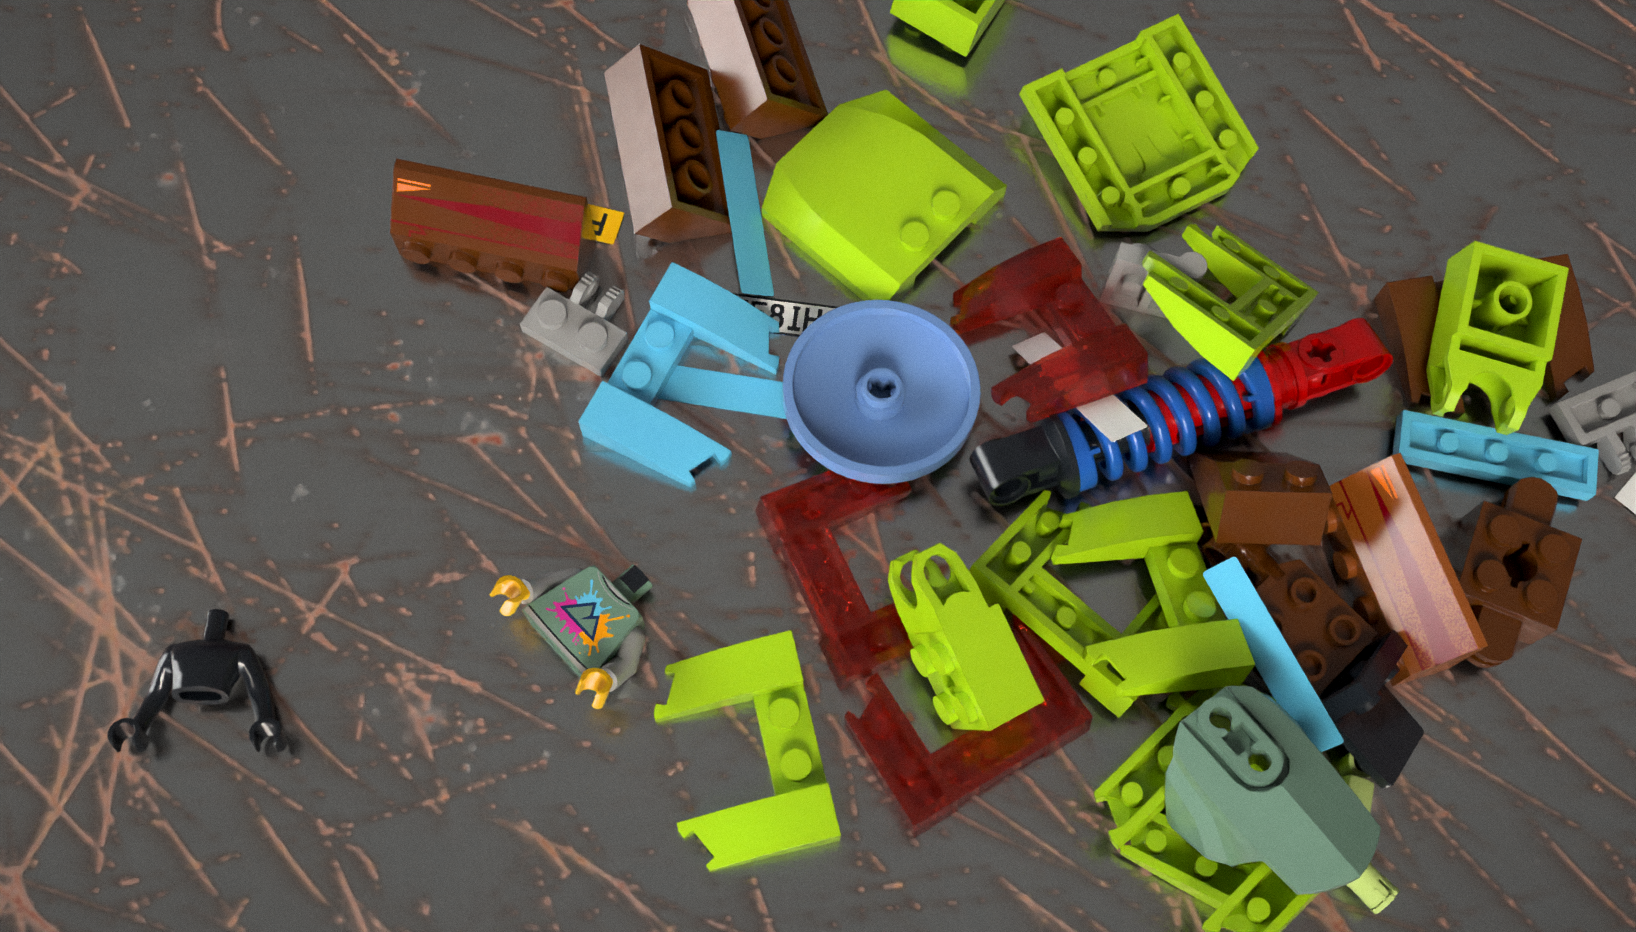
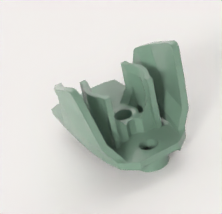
M1225 686L1220 692L1206 700L1199 708L1179 722L1173 747V758L1165 773L1166 819L1171 828L1206 859L1227 864L1231 867L1243 863L1262 861L1297 895L1331 891L1361 877L1375 854L1381 827L1331 763L1310 741L1300 725L1267 694L1260 693L1252 686ZM1215 715H1222L1229 719L1231 722L1229 733L1225 728H1217L1212 725L1210 718ZM1250 765H1262L1266 770L1259 772L1252 769Z

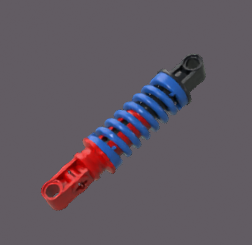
M1355 318L1340 326L1319 333L1309 334L1304 338L1289 343L1280 341L1269 345L1265 351H1260L1251 366L1234 381L1205 358H1198L1190 362L1187 367H1171L1162 376L1156 374L1147 375L1140 380L1139 384L1126 382L1119 385L1115 392L1111 393L1148 427L1115 442H1111L1069 402V404L1066 403L1057 407L1050 408L1046 406L1037 409L1034 415V428L1005 438L989 440L978 446L970 455L969 460L989 502L993 505H1007L1021 497L1053 486L1064 498L1070 499L1078 496L1079 492L1091 489L1097 485L1098 471L1096 463L1107 479L1114 481L1123 475V461L1130 470L1138 473L1146 469L1148 454L1156 463L1164 464L1171 460L1173 448L1182 456L1194 453L1197 440L1201 445L1211 448L1219 444L1221 433L1225 437L1235 440L1242 437L1243 434H1249L1254 431L1272 430L1274 426L1281 423L1282 409L1293 410L1304 406L1309 399L1322 397L1330 392L1357 383L1372 381L1388 370L1393 362V356L1365 318Z

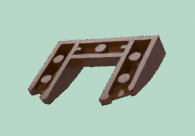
M1568 254L1537 258L1569 268L1553 358L1546 364L1543 380L1551 402L1558 401L1569 392L1564 382L1579 371L1580 375L1586 379L1595 372L1587 320ZM1432 275L1387 282L1374 298L1403 392L1410 407H1415L1419 403L1421 394L1431 397L1426 368L1444 282H1434ZM1462 395L1455 410L1446 412L1444 416L1458 418L1465 413Z

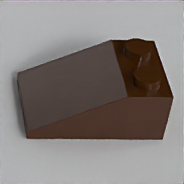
M1195 450L1194 453L1187 456L1216 543L1321 544L1333 493L1319 464L1286 452Z

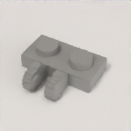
M588 271L574 287L570 300L546 287L523 318L520 326L522 332L598 376L603 377L628 342L627 332L610 323L616 310L619 309L624 300L625 291L617 285H613L600 300L595 314L585 309V306L596 292L600 277L594 272Z
M1636 371L1558 402L1548 410L1568 443L1585 447L1597 443L1599 457L1605 463L1608 471L1616 475L1629 471L1632 463L1628 455L1629 453L1625 450L1626 448L1631 452L1634 460H1636ZM1623 432V443L1617 435Z

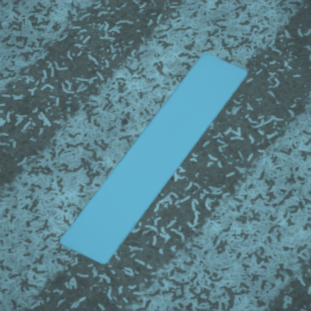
M717 130L716 137L741 292L744 294L774 296L749 138L745 134Z
M677 365L658 398L786 419L782 398L783 382Z
M1231 557L1204 571L1203 577L1228 620L1238 619L1256 664L1255 666L1276 702L1300 725L1320 752L1342 744L1344 740L1239 560L1236 557Z

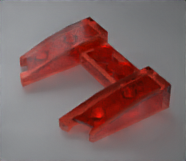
M1062 237L1027 249L1001 262L953 293V305H961V313L950 318V327L958 335L1039 308L1065 345L1064 348L1041 358L991 387V397L1000 406L1016 396L1031 403L1026 411V420L1031 423L1148 383L1147 351L1126 323L1116 326L1083 281L1082 264Z
M829 470L761 496L755 512L775 554H782L822 637L818 644L841 689L910 658V650L914 647L897 612L895 603L873 612L870 611L831 531L908 496L912 489L908 482L896 483L894 487L890 488L886 484L861 482Z
M1012 614L1013 629L1011 631L1045 700L1041 704L991 731L970 730L931 754L878 673L871 675L866 682V688L875 695L858 719L849 711L844 716L848 727L914 837L957 812L960 803L1042 753L1047 757L1090 730L1093 716L1032 630L1014 614Z

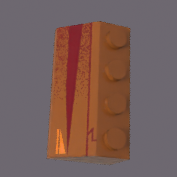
M1401 453L1391 455L1330 485L1333 494L1323 534L1327 535L1333 548L1335 569L1340 578L1347 581L1354 597L1353 609L1378 633L1372 639L1373 642L1395 630L1408 645L1397 662L1400 668L1399 672L1390 680L1392 687L1447 670L1487 647L1486 639Z

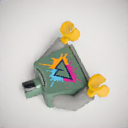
M634 564L612 583L595 565L585 569L573 567L546 572L524 579L506 575L499 578L489 595L494 597L498 594H503L510 598L500 608L501 614L511 616L521 603L527 605L522 611L528 622L580 677L575 694L580 695L586 689L597 692L592 703L593 708H602L609 692L617 689L636 673L646 638L643 632L645 628L643 617L633 604L650 590L653 585Z

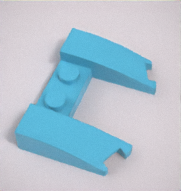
M671 262L649 300L650 311L607 383L601 382L578 423L584 437L691 488L696 484L695 479L690 473L692 469L711 456L722 466L729 461L732 452L687 424L655 408L654 406L693 337L776 375L779 370V356L769 354V332L779 333V322L737 295Z

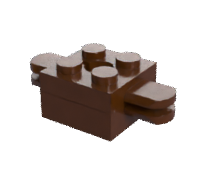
M1522 478L1505 491L1501 507L1484 500L1460 519L1449 560L1488 644L1487 647L1466 658L1475 666L1483 668L1496 667L1514 656L1518 640L1531 645L1555 632L1558 628L1582 538L1551 527L1558 503V493L1551 484L1541 478Z

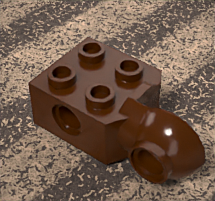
M1209 521L1200 523L1204 532L1199 541L1203 546V554L1207 561L1214 567L1231 557H1236L1239 560L1309 682L1319 696L1378 633L1301 559L1279 563L1267 551L1272 544L1216 543ZM1254 666L1249 675L1273 697L1256 666Z

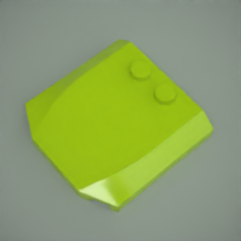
M1179 13L1140 31L1134 41L1066 73L1061 68L1023 86L1019 93L1097 231L1149 232L1226 194L1259 149Z
M885 89L839 104L776 163L762 205V217L863 301L890 300L898 302L914 286L915 277L970 222L976 224L1005 195L1007 185Z

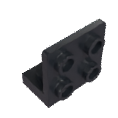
M1395 630L1365 646L1327 686L1319 698L1344 740L1342 743L1344 747L1356 759L1359 767L1366 774L1370 775L1383 790L1394 785L1424 734L1423 728L1384 685L1399 672L1400 668L1397 662L1408 647Z

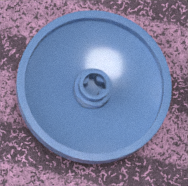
M865 300L849 303L825 313L811 323L798 337L788 355L783 374V407L788 424L798 442L815 460L826 468L861 482L877 484L901 483L923 477L939 469L952 459L965 444L974 426L980 404V379L977 366L970 350L960 336L937 316L916 306L897 301Z

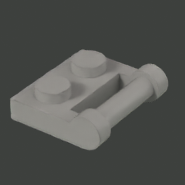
M1121 242L1103 284L1099 302L1168 319L1143 286V281L1148 274L1147 270L1142 266L1145 256L1152 250L1197 283L1202 280L1207 270L1206 259L1197 252H1187L1178 257L1158 252L1146 244H1127Z

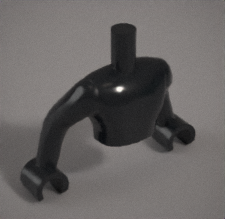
M221 609L209 610L202 639L173 643L165 648L154 670L148 692L133 719H120L114 722L107 732V738L117 753L121 751L123 742L130 736H133V746L138 753L147 749L149 739L146 732L167 702L170 693L173 699L182 703L199 705L221 704L229 700L231 690L241 676L244 679L255 717V723L249 730V739L256 752H260L262 741L274 735V745L277 752H282L286 749L288 741L279 722L275 720L270 687L255 650L246 643L224 640L229 619L228 612Z

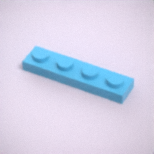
M1402 410L1396 417L1393 455L1401 453L1406 464L1511 486L1522 478L1535 477L1551 484L1560 496L1588 501L1596 495L1599 449L1516 432L1504 435L1497 433L1495 428L1408 410Z

